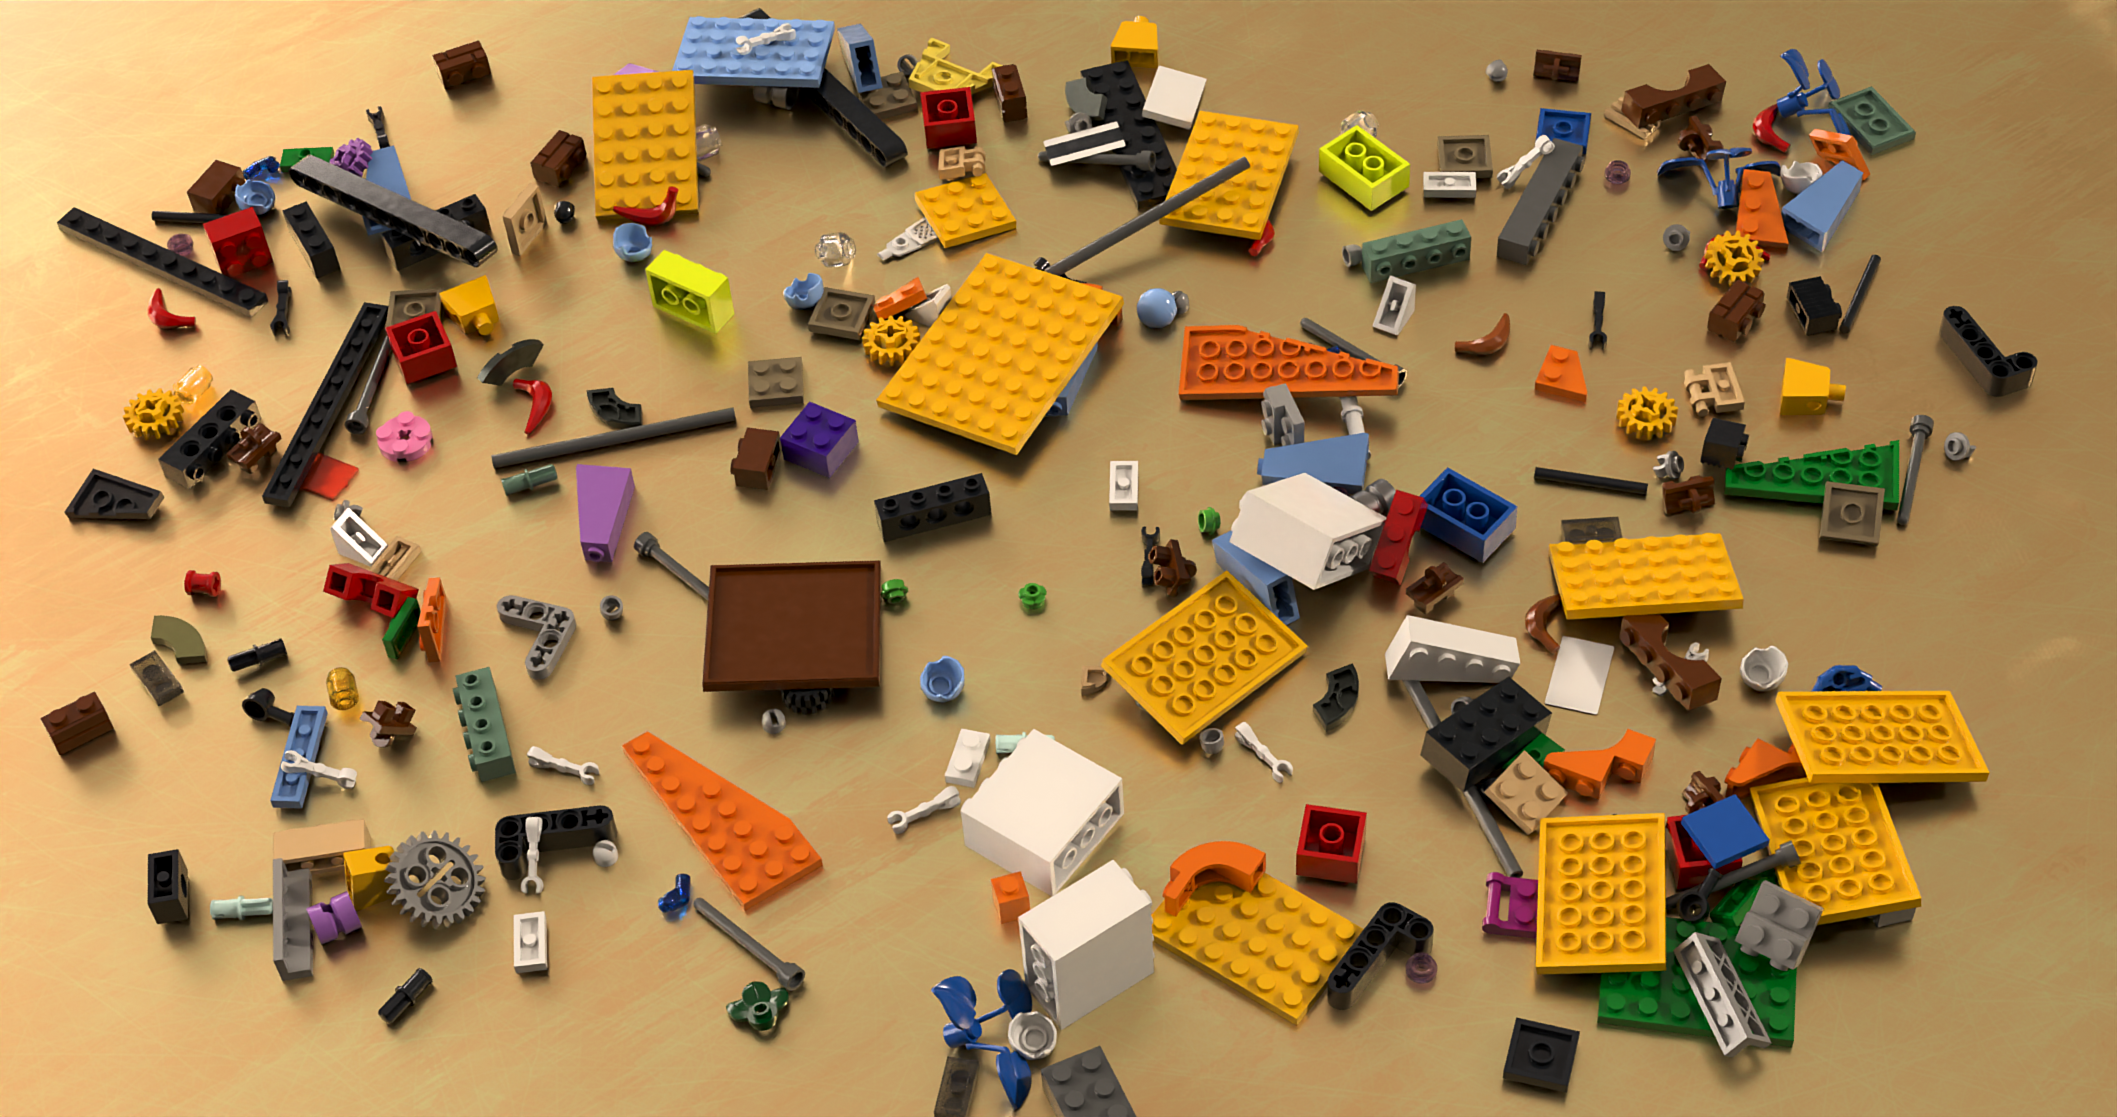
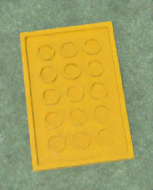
M693 70L592 77L596 219H624L625 217L613 212L614 206L642 209L657 207L663 203L670 186L676 187L679 190L675 202L676 210L674 215L699 213Z
M1199 111L1165 201L1243 156L1249 161L1250 168L1160 218L1159 224L1261 240L1299 133V125Z
M1720 533L1688 536L1675 535L1672 537L1649 536L1640 539L1619 538L1608 541L1590 540L1588 542L1549 544V556L1567 620L1743 609L1744 599Z
M1226 570L1102 659L1101 667L1183 745L1306 653L1308 646Z
M1950 691L1778 692L1776 704L1810 783L1986 782L1990 772Z
M1808 777L1749 788L1750 798L1759 825L1770 839L1769 846H1767L1769 855L1775 854V850L1780 848L1779 845L1791 840L1801 861V864L1792 868L1788 866L1782 868L1781 865L1774 868L1781 888L1824 908L1817 925L1921 907L1920 893L1878 783H1810Z
M1665 813L1540 818L1536 942L1537 975L1666 971Z
M1266 873L1263 874L1251 893L1230 883L1211 882L1196 889L1176 917L1165 912V899L1151 915L1153 918L1152 934L1155 943L1296 1026L1328 987L1330 973L1364 930Z

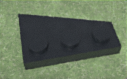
M93 468L64 513L68 518L151 519L165 497L159 490Z

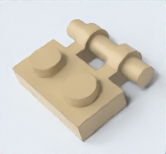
M965 146L940 150L938 166L940 180H957L965 176V172L971 171L974 176H981L985 171L986 159L983 149L975 147L974 149L965 150Z
M1731 362L1705 365L1703 367V374L1696 375L1693 369L1684 372V385L1686 390L1691 393L1690 402L1692 408L1697 411L1698 416H1706L1708 414L1707 406L1714 405L1716 413L1744 410L1745 401ZM1708 387L1709 392L1702 393L1701 388Z

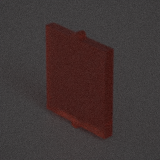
M318 453L300 488L333 501L343 488L349 486L348 482L359 469Z

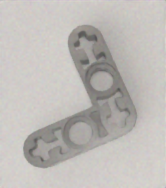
M513 595L501 598L497 603V611L502 622L540 632L526 657L525 665L531 678L535 680L547 678L553 672L575 631L576 621L573 612L565 607ZM535 612L544 613L539 619L532 620L529 618ZM553 639L558 641V643L553 647L549 648L543 646L544 643L548 640Z

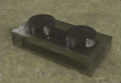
M1618 517L1561 520L1563 542H1570L1573 545L1586 544L1590 540H1598L1602 543L1615 542V540L1623 538Z
M155 650L129 664L134 675L158 707L184 693L181 684Z
M947 1056L934 1109V1117H968L980 1068L979 1061Z

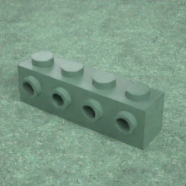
M1461 219L1362 243L1361 266L1369 282L1374 283L1389 279L1390 276L1399 277L1470 260L1471 235Z
M490 667L455 675L458 687L452 689L456 704H462L463 709L458 710L461 726H467L468 729L467 732H463V737L467 750H473V754L468 755L472 772L478 771L481 782L516 773Z

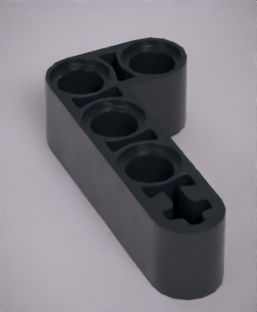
M1949 306L1944 310L1939 330L1941 338L1987 394L2001 397L2031 386L2038 363L2037 358L2033 354L2018 352L2004 357L1964 308Z
M598 805L503 817L497 822L495 827V855L502 876L508 880L519 879L525 875L528 868L527 852L529 842L526 833V819L528 817H540L542 819V832L537 849L539 852L595 846L596 843L602 840L614 841L618 832L612 810L607 806Z
M1389 902L1381 906L1330 973L1327 992L1329 1004L1338 1010H1346L1352 1007L1396 948L1416 958L1427 956L1433 946L1434 929L1432 923L1427 918L1401 904Z

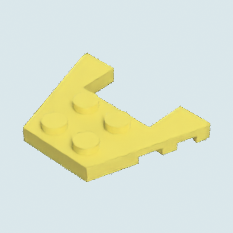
M930 38L927 49H924L921 61L917 62L909 78V88L919 92L970 87L972 95L993 86L992 69L1003 65L992 62L981 72H973L943 60L950 53V45Z

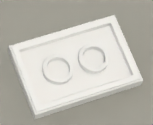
M1158 66L1142 111V116L1190 130L1207 79Z

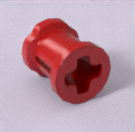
M188 570L184 580V588L187 595L206 593L211 597H216L219 594L221 578L218 572L201 574L196 573L195 570Z

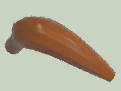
M1504 313L1492 332L1482 338L1467 342L1456 341L1455 352L1490 355L1501 349L1510 333L1509 315Z
M1560 593L1538 601L1530 607L1525 616V625L1528 633L1541 642L1551 654L1556 653L1560 646L1547 632L1546 622L1550 615L1562 605Z

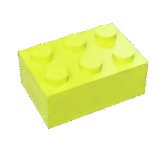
M1358 125L1319 148V172L1371 211L1409 187L1410 163Z
M663 250L645 269L653 307L714 334H717L735 315L729 280L722 273L712 271L699 263H694L666 250Z

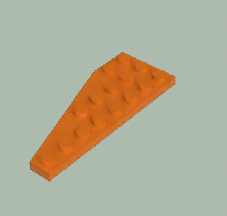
M1240 325L1185 326L1179 383L1180 400L1264 398L1263 392L1266 388L1285 383L1293 398L1398 395L1399 370L1398 366L1368 358L1364 361L1350 357L1349 353L1341 351L1339 354L1330 352L1322 346L1291 338L1284 340L1272 337L1270 333L1249 331L1247 327Z
M647 731L622 745L624 754L745 911L823 866L822 858L790 818Z

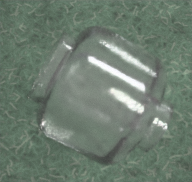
M1357 110L1341 122L1340 135L1358 125L1374 138L1377 136L1378 121L1370 112Z
M708 124L696 127L697 160L702 161L719 153V147L723 145L716 127L711 128Z
M844 232L824 234L815 246L816 257L826 267L846 266L855 257L856 253L854 240L849 238Z

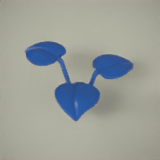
M1796 49L1784 52L1780 57L1790 65L1800 86L1787 93V96L1777 100V106L1782 117L1787 118L1794 114H1797L1798 117L1813 114H1830L1837 133L1851 135L1842 114L1837 113L1834 108L1805 110V107L1808 106L1807 97L1827 88L1833 100L1840 97L1839 86L1826 61L1821 59L1817 63L1824 84L1804 94L1800 92L1802 89H1810L1809 73L1804 59Z
M1737 147L1729 150H1712L1706 154L1709 160L1724 159L1725 180L1719 181L1718 187H1716L1705 161L1696 157L1667 160L1661 164L1657 174L1659 176L1666 171L1680 167L1701 166L1712 188L1713 196L1717 195L1718 209H1730L1739 207L1738 193H1741L1740 184L1744 169L1767 171L1780 177L1781 167L1776 161L1747 164L1735 169L1737 179L1736 184H1734V180H1730L1729 158L1744 157L1752 154L1751 148Z
M1013 969L1001 972L997 979V991L1004 1005L974 1019L976 1016L974 1007L977 999L969 981L961 976L942 980L931 989V992L940 1000L951 1020L943 1028L946 1044L951 1048L966 1045L967 1050L975 1048L1001 1052L996 1056L997 1072L1013 1109H1018L1031 1088L1032 1077L1027 1061L1017 1051L1010 1053L1007 1047L976 1043V1041L982 1034L980 1023L1007 1010L1012 1020L1020 1012H1031L1032 997L1025 981Z

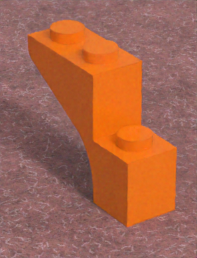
M1627 729L1623 738L1608 749L1549 753L1544 760L1543 768L1561 786L1577 791L1583 796H1590L1599 800L1612 773L1626 780L1642 782L1654 757L1656 739Z
M1757 738L1751 748L1746 747L1743 750L1738 767H1732L1729 770L1724 781L1728 785L1725 797L1736 794L1739 800L1750 796V787L1807 777L1794 744L1790 746L1788 752H1785Z

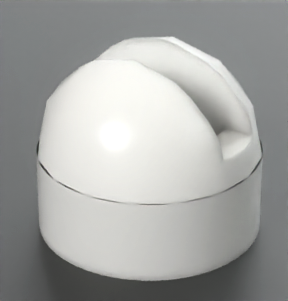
M602 840L596 843L593 848L595 863L601 867H609L616 863L618 852L616 846L611 841Z

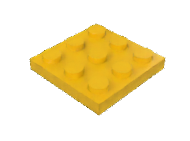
M983 173L981 176H973L915 192V201L944 248L1016 229V219L986 173Z

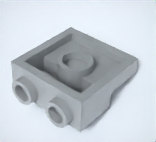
M1286 383L1266 388L1263 392L1265 400L1261 402L1265 417L1261 421L1264 434L1270 436L1274 445L1282 443V446L1304 443L1305 422Z
M1765 880L1761 883L1750 911L1744 917L1735 941L1742 944L1740 949L1744 953L1755 957L1759 956L1760 953L1771 959L1769 963L1773 967L1782 971H1787L1788 968L1793 970L1800 965L1824 908Z

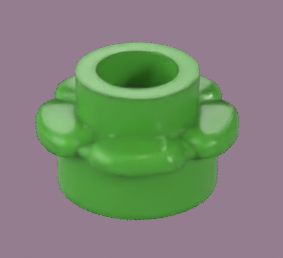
M1208 507L1207 510L1199 511L1198 526L1201 532H1209V535H1213L1216 529L1220 528L1221 519L1218 512Z
M889 580L882 584L880 595L888 603H899L907 595L908 587L904 585L903 580Z
M1029 583L1020 589L1018 596L1022 599L1024 607L1038 609L1044 604L1047 591L1041 585Z

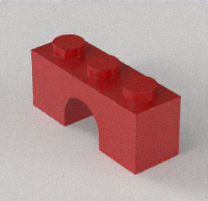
M1396 490L1369 568L1373 577L1398 585L1402 584L1410 560L1408 553L1415 531H1420L1428 507L1424 497Z
M350 563L329 565L323 592L344 600H359L371 603V610L392 618L397 616L407 597L417 599L419 591L418 588Z

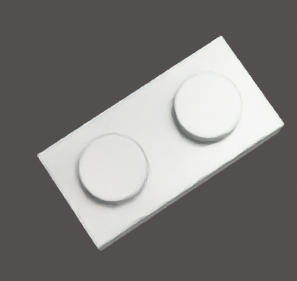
M1424 172V197L1476 198V172Z
M1110 461V511L1138 510V461Z
M961 729L945 773L946 783L975 787L991 741L990 734Z
M544 911L514 915V968L516 973L547 970V923Z

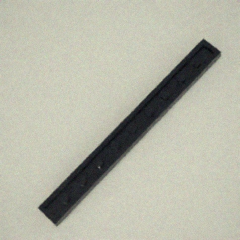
M73 207L57 222L61 231L249 317L254 316L268 302L267 295L259 290L78 208Z
M363 303L262 495L265 504L289 508L292 505L387 321L389 306Z

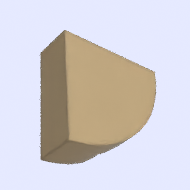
M1082 666L1081 695H1089L1100 691L1108 684L1111 676L1101 666Z

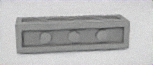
M278 858L273 859V961L282 981L313 976L312 922L306 908L312 906V875L309 868L287 871L283 859Z
M1694 932L1673 951L1724 1056L1733 1058L1748 1045L1765 1049L1771 1044V1041L1720 939Z

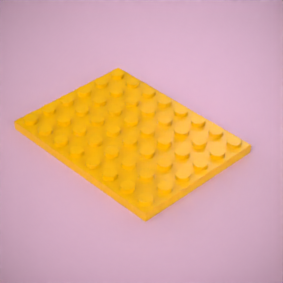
M986 253L876 399L877 405L888 411L1017 455L1124 305L1123 296Z

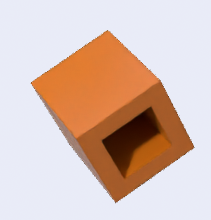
M1021 871L991 879L993 901L1001 924L1016 921L1019 916L1030 910L1029 894Z

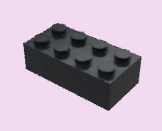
M1507 677L1428 730L1420 755L1458 789L1465 792L1510 761L1541 733L1546 735L1552 712L1513 679Z

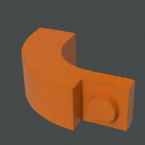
M1232 841L1209 842L1186 851L1170 866V881L1163 891L1165 912L1176 917L1193 892L1202 885L1211 882L1230 883L1251 893L1266 871V853L1249 845Z

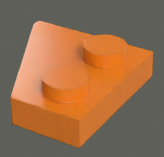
M1814 129L1809 134L1819 156L1833 162L1835 165L1842 160L1863 172V181L1870 175L1857 146L1858 143L1853 136Z
M917 277L892 294L880 298L873 307L878 319L882 317L885 320L890 315L893 316L928 298L919 277Z
M1551 345L1535 381V390L1586 402L1587 388L1578 352Z

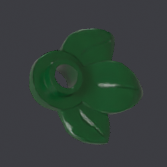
M753 981L744 987L742 999L728 1003L726 1009L733 1020L738 1022L748 1021L754 1029L765 1031L771 1029L776 1024L778 1011L787 1005L789 996L786 988L770 991L765 983Z

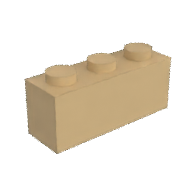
M352 819L333 824H319L313 827L287 829L273 833V859L282 858L287 871L309 868L311 874L344 870L343 853L371 848L370 834L364 819Z

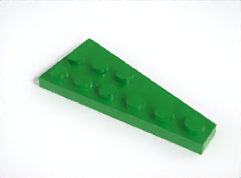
M1899 440L1890 441L1887 446L1864 445V449L1850 451L1847 448L1803 454V458L1790 460L1789 457H1782L1773 463L1764 464L1761 461L1735 464L1732 470L1729 467L1726 468L1724 494L1823 504L1825 484L1829 481L1885 488L1883 509L1897 511L1899 506Z

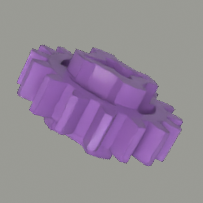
M356 138L355 141L351 139L348 145L343 144L336 150L334 158L330 159L329 163L362 177L364 169L369 167L368 162L372 160L370 155L373 153V150L363 139Z

